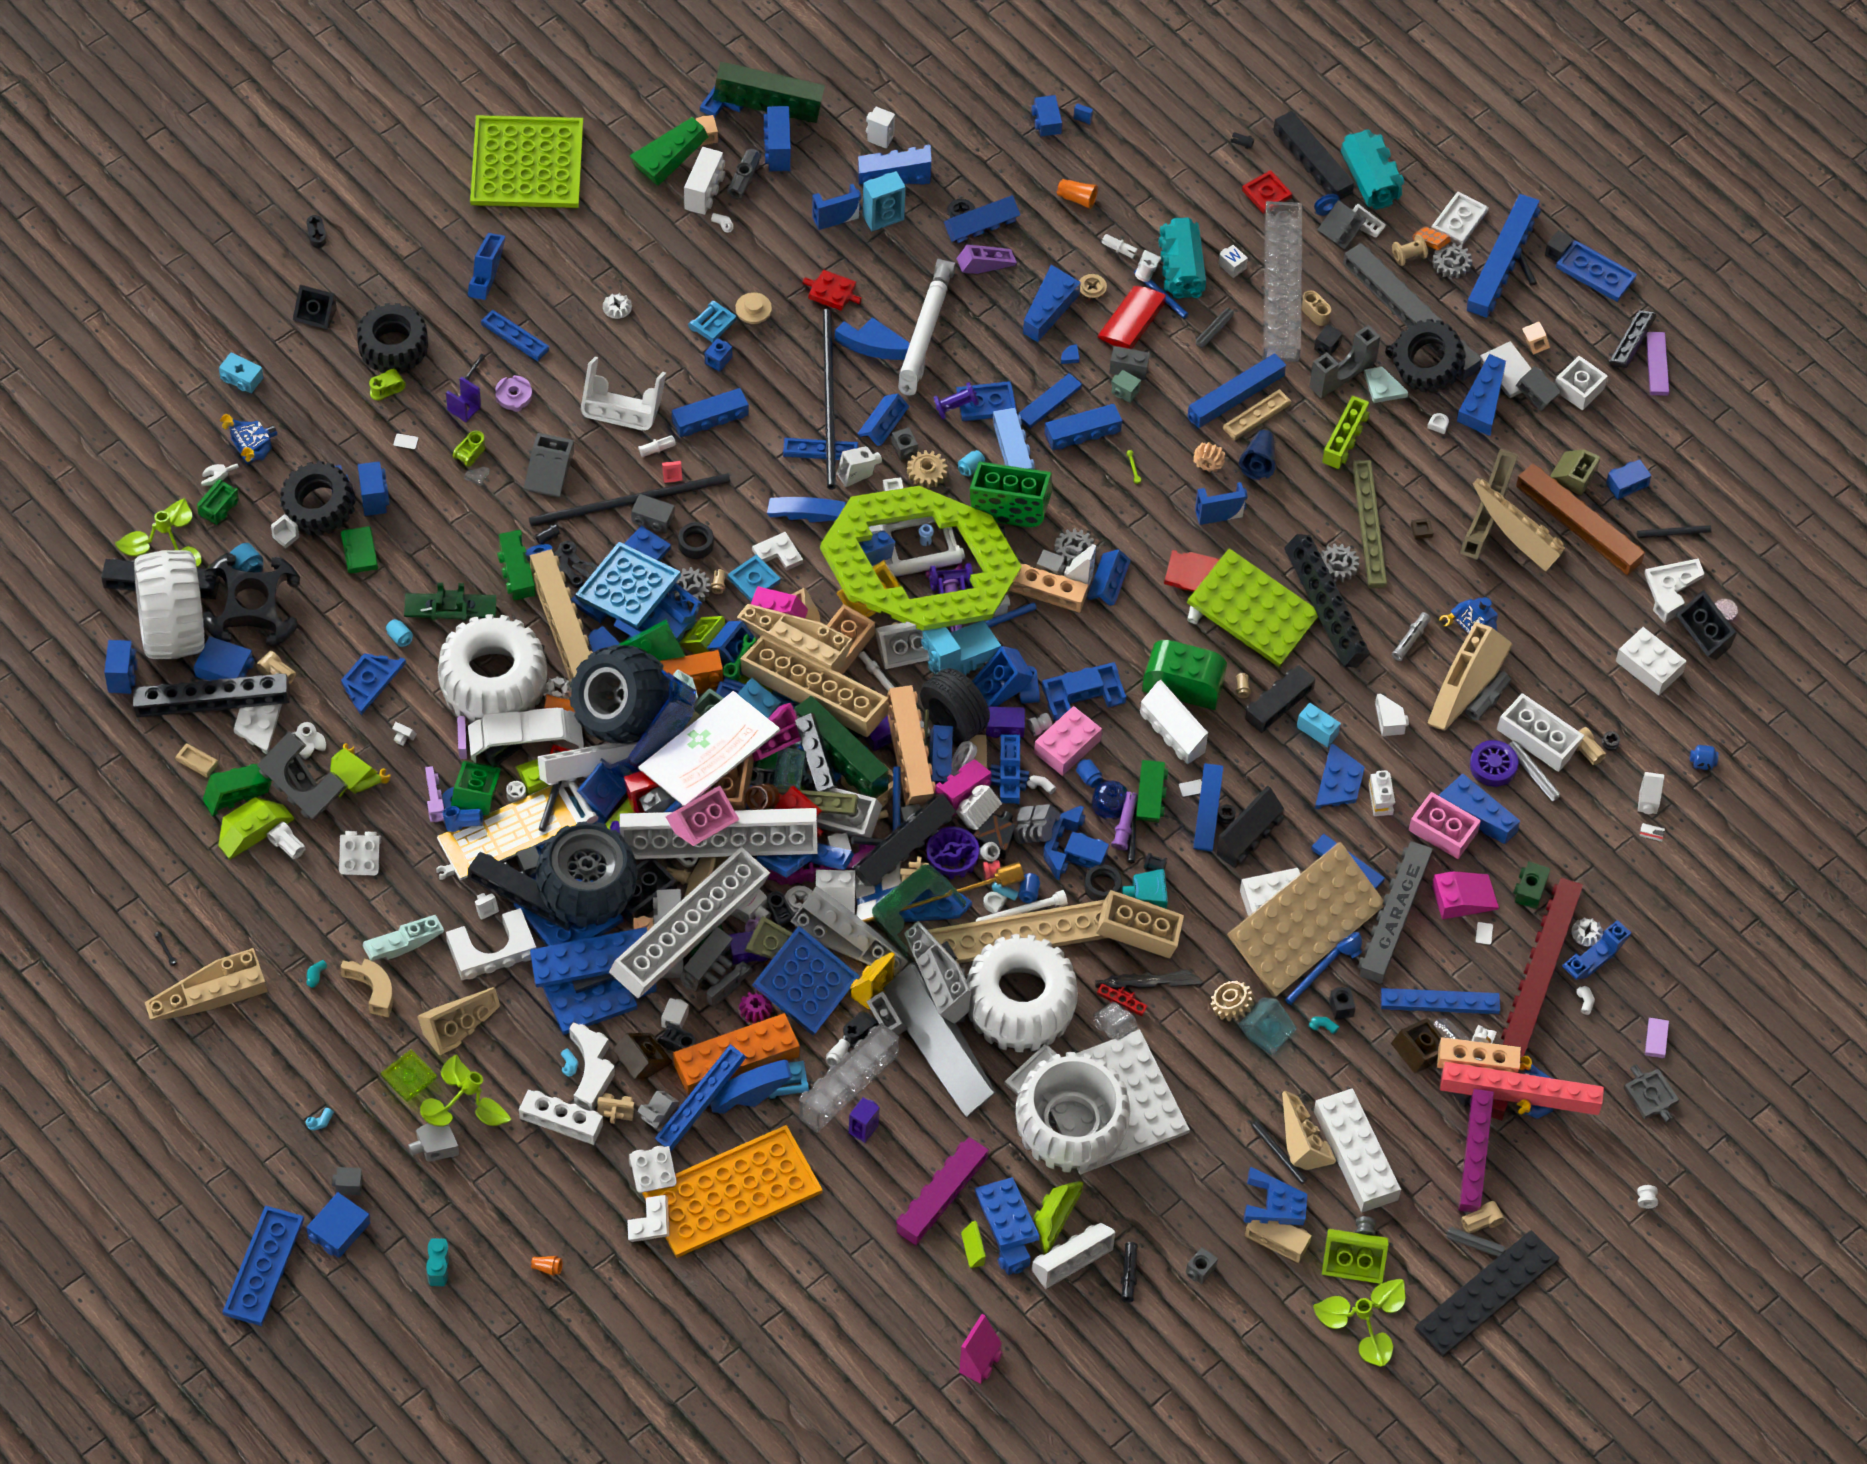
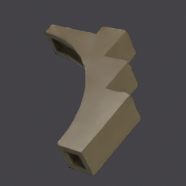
M1500 449L1488 483L1490 488L1499 492L1505 498L1518 454ZM1482 501L1460 551V554L1477 560L1484 551L1489 534L1495 525L1494 519Z

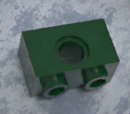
M1528 861L1527 867H1522L1519 878L1522 879L1521 883H1516L1513 892L1516 895L1515 903L1537 910L1551 869Z

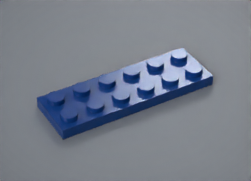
M642 525L624 543L658 561L671 549V544ZM576 596L571 599V603H575L576 608L600 624L608 616V614L577 600Z
M647 927L531 949L530 953L536 988L610 974L609 971L614 961L648 931Z
M265 1205L222 1311L224 1316L259 1326L263 1325L304 1222V1216Z

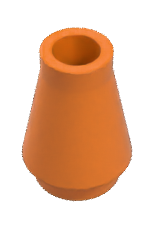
M558 1256L532 1258V1269L552 1276L560 1275L562 1271L563 1260L558 1258Z

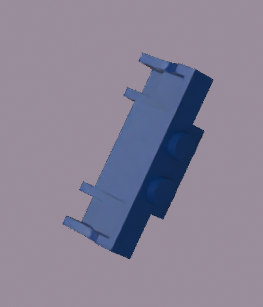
M1115 662L1093 668H1084L1081 671L1068 672L1058 677L1042 680V689L1046 696L1047 707L1053 722L1058 721L1071 709V703L1103 695L1107 707L1126 703V695Z

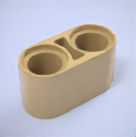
M1305 292L1301 306L1302 311L1316 325H1327L1331 314L1330 305L1317 292Z

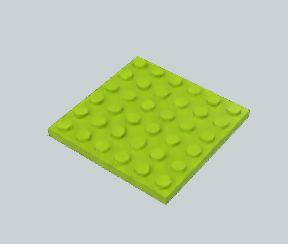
M476 115L470 205L579 208L583 118Z

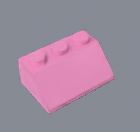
M721 786L665 816L674 833L692 846L739 820Z

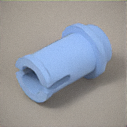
M924 524L919 528L920 544L923 546H927V541L928 546L932 543L934 530L928 524Z

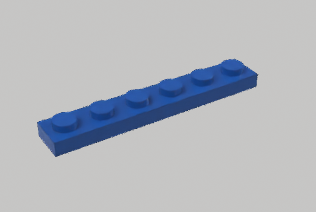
M1381 988V1009L1499 1014L1500 995L1499 993Z
M730 1044L655 1139L664 1147L669 1146L670 1151H672L747 1057Z

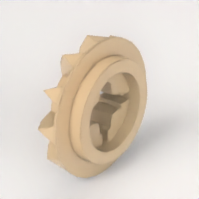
M1088 274L1079 280L1081 282L1080 292L1082 297L1086 296L1089 300L1091 298L1098 299L1107 290L1106 281L1099 275Z

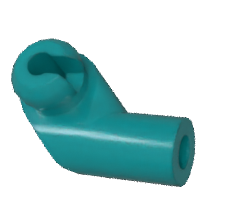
M324 960L317 962L307 970L306 983L309 987L314 988L319 983L320 972L327 968Z
M1315 1016L1309 1023V1027L1313 1030H1318L1322 1026L1333 1034L1340 1028L1327 1017Z

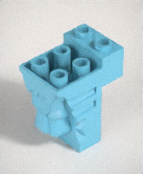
M979 621L951 633L946 627L923 631V639H921L923 648L928 650L929 670L935 674L942 669L951 668L958 670L966 676V673L969 674L970 670L974 671L977 668L983 667V664L989 662L1001 648V644L985 621Z

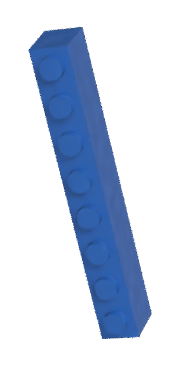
M1519 194L1468 298V312L1487 318L1490 311H1494L1496 306L1495 300L1500 298L1503 290L1502 286L1503 284L1506 285L1509 279L1508 273L1513 271L1516 263L1515 259L1521 255V246L1526 244L1528 232H1532L1534 228V219H1538L1541 213V208H1539L1540 200Z

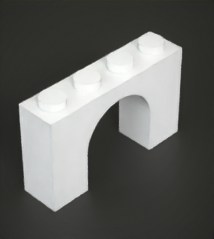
M521 908L502 914L503 925L509 941L502 950L496 953L488 954L475 949L469 939L465 926L446 932L447 943L461 980L473 979L484 973H492L496 969L511 967L515 963L531 960L530 950L536 949V945Z

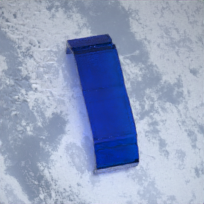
M661 671L662 674L670 679L669 698L628 758L614 764L609 763L603 758L600 760L605 764L606 768L623 779L624 776L640 772L639 766L679 735L693 716L696 690L669 672Z

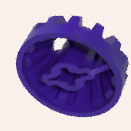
M942 828L930 837L927 843L926 859L930 863L931 870H937L939 876L943 877L945 874L949 875V879H954V876L959 875L962 878L965 877L966 872L971 873L974 870V866L978 864L979 845L976 838L963 828ZM966 858L964 865L959 868L958 865L961 859ZM944 865L955 867V869L945 868Z

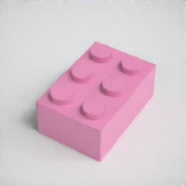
M1073 706L1035 741L1034 754L1063 776L1101 741L1102 728Z
M1431 792L1411 818L1409 831L1459 859L1478 833L1481 820Z

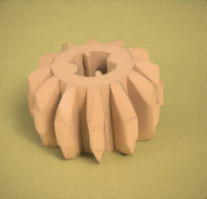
M1210 442L1207 444L1201 443L1195 449L1193 462L1197 464V467H1201L1209 473L1211 471L1217 472L1225 462V452L1222 451L1221 447H1217L1216 444L1212 445Z

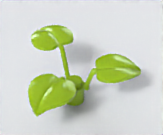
M183 498L164 511H159L155 514V524H152L153 528L149 539L144 532L135 531L115 542L116 547L122 553L129 556L146 554L150 550L148 543L152 542L157 529L161 533L168 532L175 550H179L172 534L171 526L183 527L191 522L192 511L186 499ZM190 546L182 549L190 551L194 555L196 567L198 568L201 565L200 553Z
M457 1054L446 1061L442 1067L441 1076L447 1084L451 1086L457 1085L459 1088L462 1087L460 1092L446 1107H444L442 1102L433 1098L423 1101L420 1107V1113L426 1122L433 1126L444 1127L453 1118L447 1110L451 1108L463 1093L467 1095L476 1093V1105L479 1107H477L475 1112L483 1123L497 1126L508 1123L511 1120L507 1112L494 1100L484 1097L480 1101L482 1089L479 1087L483 1083V1077L478 1072H470Z
M1390 1280L1378 1285L1372 1291V1301L1367 1298L1359 1299L1356 1302V1307H1353L1351 1312L1350 1304L1345 1298L1332 1296L1313 1305L1315 1314L1325 1326L1332 1329H1340L1347 1325V1317L1353 1316L1356 1312L1360 1319L1366 1320L1370 1337L1364 1338L1359 1344L1360 1356L1370 1364L1380 1367L1385 1366L1392 1357L1393 1344L1386 1333H1378L1374 1336L1370 1317L1373 1314L1372 1307L1375 1309L1382 1308L1386 1313L1399 1311L1404 1306L1406 1299L1404 1280Z

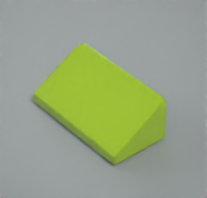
M973 1221L961 1232L970 1268L984 1266L986 1259L978 1223Z

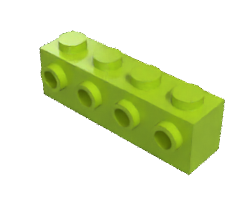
M1352 395L1324 449L1322 463L1337 469L1341 467L1342 463H1346L1349 449L1352 450L1355 446L1356 435L1360 436L1363 429L1362 424L1363 422L1366 423L1369 418L1368 401Z

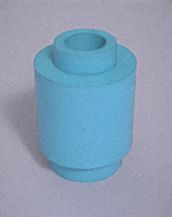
M978 450L971 451L958 461L959 472L962 475L971 476L976 471L978 462H985V457Z
M394 619L386 626L387 634L398 646L403 647L411 643L413 633L402 621Z

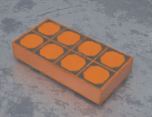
M1426 226L1413 235V240H1415L1414 238L1417 234L1421 235L1426 245L1436 250H1440L1451 241L1449 235Z

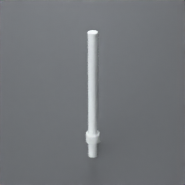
M864 651L861 652L859 657L865 663L866 669L870 674H874L887 691L890 688H895L880 671L879 665L872 661ZM921 719L920 726L924 728V722ZM928 728V735H927V737L930 736V731H931V730H930L929 728Z

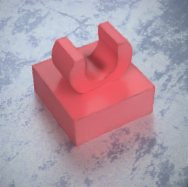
M681 461L662 463L664 483L683 481Z

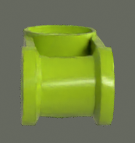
M390 369L370 379V396L373 400H383L388 396L401 392L405 388L406 383L396 369Z
M480 431L470 432L461 444L455 448L452 457L463 461L467 467L472 466L485 450L483 433Z

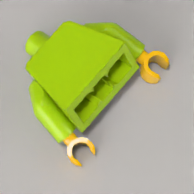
M347 743L343 744V749L331 758L330 771L335 772L348 785L339 797L343 795L347 788L356 794L379 783H388L390 781L391 774L384 776L386 769H381L379 774H377L375 769L354 755V746L348 749Z

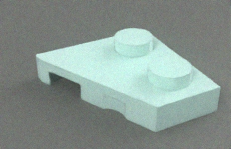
M1383 367L1364 370V376L1373 403L1408 397V391Z

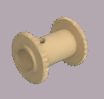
M1417 234L1414 242L1402 246L1398 242L1393 243L1392 252L1398 265L1404 266L1405 259L1420 255L1422 259L1427 258V245L1421 235Z

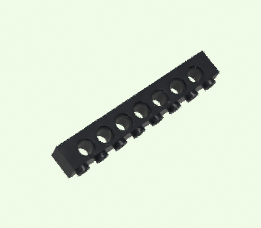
M1296 534L1284 549L1343 666L1358 668L1370 655L1367 645L1343 597L1340 595L1336 583L1333 581L1311 535Z
M280 673L264 676L257 675L254 677L136 687L133 690V708L137 718L290 703L289 680L287 674Z

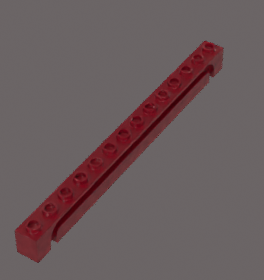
M1562 877L1559 884H1554L1551 893L1555 895L1554 899H1549L1546 907V910L1549 911L1548 916H1543L1540 925L1543 927V930L1537 933L1535 942L1538 943L1537 947H1532L1529 956L1532 959L1531 964L1527 963L1524 974L1527 975L1526 979H1521L1518 987V990L1521 991L1520 996L1516 995L1512 1006L1515 1007L1514 1012L1510 1011L1506 1022L1509 1023L1508 1029L1504 1028L1501 1039L1504 1040L1502 1045L1521 1047L1520 1058L1525 1056L1583 888V884ZM1493 1099L1491 1117L1502 1121L1509 1101Z

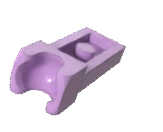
M433 766L425 767L430 801H427L430 822L443 821L442 812L444 807L441 789L437 790L436 785H439L438 773L434 774Z

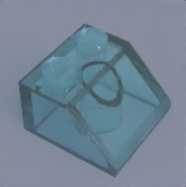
M1262 997L1251 1009V1012L1238 1024L1249 1040L1270 1055H1273L1296 1030V1026L1279 1001L1273 998Z

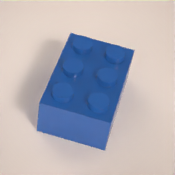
M789 106L767 107V114H764L765 164H769V171H790Z

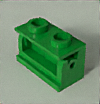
M218 479L197 503L198 515L217 525L226 518L228 511L237 505L239 501L238 489H234L221 479Z

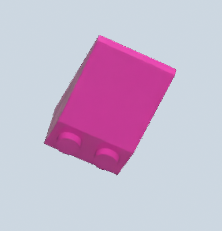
M1453 871L1434 875L1432 888L1442 919L1499 909L1488 874Z
M981 1314L961 1346L959 1373L980 1384L984 1378L988 1379L993 1370V1363H998L1003 1354L1001 1351L1002 1342L983 1314Z

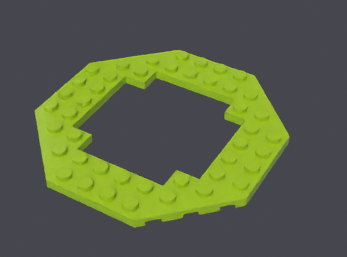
M921 486L852 496L820 545L821 552L849 601L864 603L868 609L878 613L882 611L892 615L891 618L902 623L910 622L915 624L916 628L922 631L992 619L1022 567L992 515ZM932 516L939 529L957 526L984 572L970 576L973 589L909 599L902 586L884 589L858 542L872 540L873 534L869 529L870 526Z

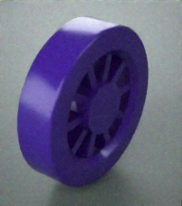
M1489 740L1480 743L1474 748L1469 765L1471 773L1476 780L1487 786L1498 787L1506 785L1513 780L1517 773L1519 761L1516 752L1511 746L1501 741Z

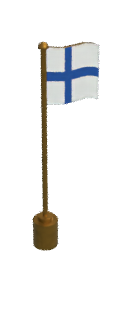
M900 861L896 865L897 868L890 874L886 873L882 877L883 880L874 887L865 886L856 875V916L867 923L995 881L997 885L1001 884V887L1024 881L1025 877L1020 863L1016 862L997 868V873L994 874L992 879L901 907L902 886L900 866L902 861Z

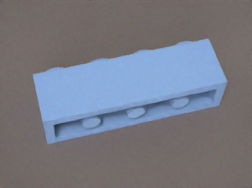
M1015 408L993 411V425L1005 465L1035 470L1034 461L1029 458L1030 447L1028 444H1025V430H1021L1020 427L1022 425L1020 414L1017 415Z

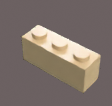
M1252 1220L1251 1223H1248L1245 1237L1297 1263L1300 1262L1310 1245L1312 1235L1302 1228L1298 1229L1292 1225L1279 1224V1221H1268V1224L1260 1223V1220Z

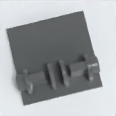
M1338 200L1317 230L1346 249L1366 219Z

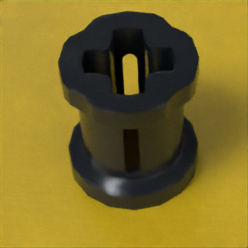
M1148 853L1144 869L1165 870L1168 858L1162 859L1153 856L1152 853Z

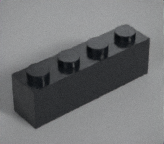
M1300 665L1295 669H1290L1282 680H1277L1269 691H1264L1256 702H1251L1246 707L1245 720L1260 733H1263L1314 689L1316 679Z

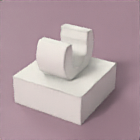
M395 722L392 728L397 733L394 741L404 746L407 738L414 740L416 736L412 729Z
M484 893L477 896L478 900L475 901V905L481 920L499 912L496 898L492 893L487 896Z

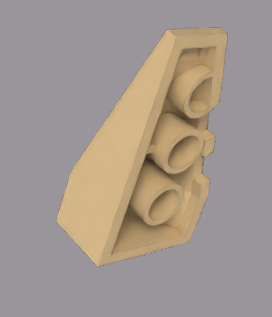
M492 987L433 1008L417 1017L423 1035L438 1055H442L457 1048L467 1035L475 1031L474 1028L485 1021L500 1007L496 990Z
M1284 1091L1282 1095L1286 1142L1291 1163L1305 1170L1334 1164L1336 1159L1327 1141L1323 1142L1319 1137L1318 1133L1321 1131L1309 1121L1310 1114L1300 1098Z

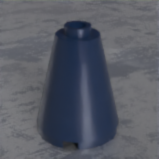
M1258 431L1241 455L1239 466H1241V471L1244 475L1260 480L1263 477H1266V479L1270 478L1274 474L1276 468L1274 435L1270 431Z

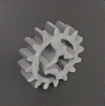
M1455 243L1452 246L1446 244L1440 250H1435L1432 261L1434 262L1433 268H1437V273L1442 272L1443 277L1449 275L1450 279L1453 276L1459 279L1460 274L1465 276L1466 272L1470 271L1472 255L1467 254L1468 249H1462L1461 244L1456 247Z
M1076 528L1073 529V532L1067 529L1066 534L1060 533L1059 538H1056L1054 551H1056L1057 555L1063 556L1064 561H1067L1066 566H1069L1074 558L1091 545H1095L1094 539H1089V533L1084 535L1082 529L1080 532H1076Z
M1333 544V548L1327 546L1326 551H1321L1322 559L1329 569L1331 577L1334 578V582L1337 579L1344 582L1345 578L1350 580L1352 575H1356L1359 568V557L1355 556L1356 551L1350 552V546L1344 548L1343 544L1340 547Z
M690 567L689 571H686L685 568H682L681 577L676 583L695 598L704 602L705 597H709V591H711L710 578H706L705 572L700 574V569L693 571L692 567ZM674 591L675 600H681L679 592ZM687 601L688 606H691L692 602Z

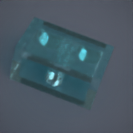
M792 748L778 751L773 782L775 787L778 789H789L794 785L800 790L805 758L804 751Z

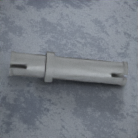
M1422 612L1416 622L1410 625L1408 633L1392 652V657L1395 660L1402 661L1416 639L1422 636L1424 628L1431 621V617L1427 613Z

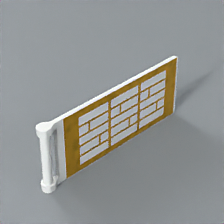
M562 780L545 832L539 831L538 828L553 785L489 813V816L484 815L482 826L462 827L459 831H448L439 835L437 839L459 880L468 878V867L480 851L490 854L496 860L503 862L516 856V851L533 845L536 847L547 842L552 835L555 836L557 831L566 825L574 826L577 822L587 821L589 824L598 820L596 813L592 812L588 803L577 792L579 789L576 784L577 780ZM564 787H570L584 811L585 817H580Z

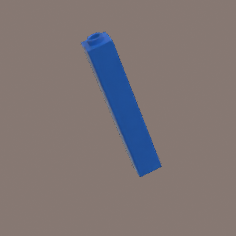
M1275 353L1190 404L1187 415L1189 421L1198 428L1202 427L1284 377L1286 364Z

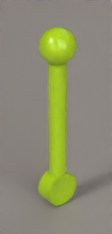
M1128 450L1126 455L1131 462L1134 483L1140 484L1141 477L1137 474L1133 459L1134 453L1132 450Z

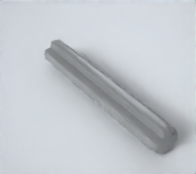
M1516 741L1509 743L1508 745L1516 752L1518 761L1551 801L1557 800L1560 797V792Z

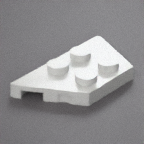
M282 704L240 708L234 733L241 738H245L251 745L255 744L261 748L263 753L268 754Z

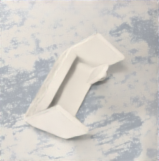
M594 357L588 363L581 403L582 414L594 420L638 430H648L654 423L662 400L666 372H662L656 378L655 388L647 389L643 394V399L640 400L609 393V385L606 378L596 375L599 357Z

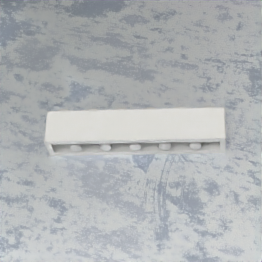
M645 737L641 741L630 744L607 743L538 756L540 779L548 785H554L562 780L575 781L577 777L588 778L599 763H604L611 772L614 770L628 771L630 767H639L633 759L650 738Z

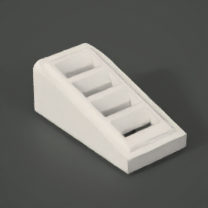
M1359 204L1354 207L1353 211L1366 219L1360 230L1377 238L1386 224Z

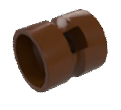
M770 783L752 786L748 789L745 796L746 803L752 810L773 808L777 805L780 798L777 787Z

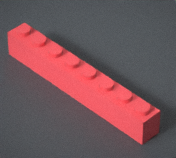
M1450 1062L1444 1063L1440 1085L1441 1091L1472 1095L1474 1089L1493 1091V1099L1517 1103L1526 1099L1531 1105L1599 1115L1604 1092V1087Z

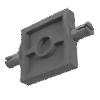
M1637 1064L1633 1065L1630 1070L1636 1078L1625 1084L1624 1090L1644 1120L1661 1114L1666 1123L1671 1122L1673 1117L1668 1112V1109L1679 1103L1678 1097L1659 1069L1650 1073H1642Z

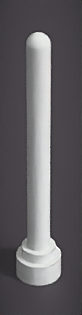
M1064 890L1055 892L1051 898L977 918L976 922L1023 914L1051 905L1062 907L1068 905L1067 897Z

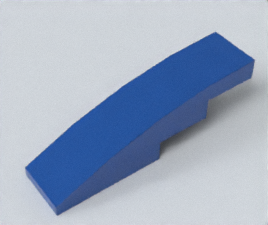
M810 497L770 498L767 514L769 517L787 516L789 520L807 518L809 523L832 521L838 518L846 502Z
M1001 734L1000 801L1002 803L1019 804L1020 735Z

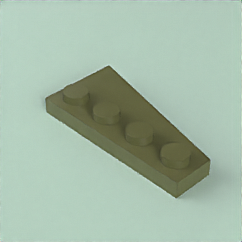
M762 916L744 951L773 959L792 935V932Z

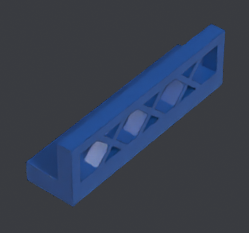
M675 583L658 606L680 623L694 622L702 602ZM674 591L679 592L681 601L675 600ZM687 601H691L694 604L692 611L688 609Z

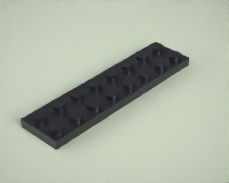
M1530 1230L1415 1326V1330L1442 1357L1446 1356L1555 1265L1560 1257Z

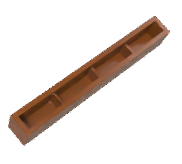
M1532 463L1518 476L1517 488L1627 576L1643 562L1645 552L1640 546L1635 545L1626 535L1616 530L1611 523L1606 522L1597 512L1592 511L1583 501L1577 499L1571 491L1565 489L1556 479L1547 475L1542 468Z

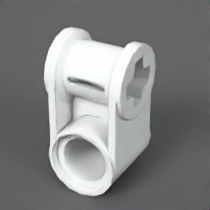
M1144 250L1135 276L1143 282L1150 281L1161 257Z

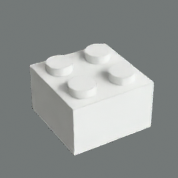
M1578 356L1556 377L1555 384L1561 391L1559 394L1583 410L1605 389L1608 376Z

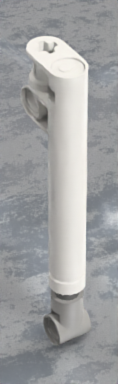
M937 259L934 277L929 286L899 374L898 388L905 395H914L917 390V382L919 379H922L926 351L947 292L949 280L953 278L955 272V262Z

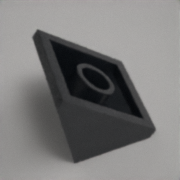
M300 284L292 320L328 329L337 310L335 293Z

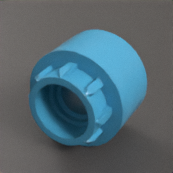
M242 543L230 552V554L236 555L235 564H232V569L252 573L263 571V557L250 543Z

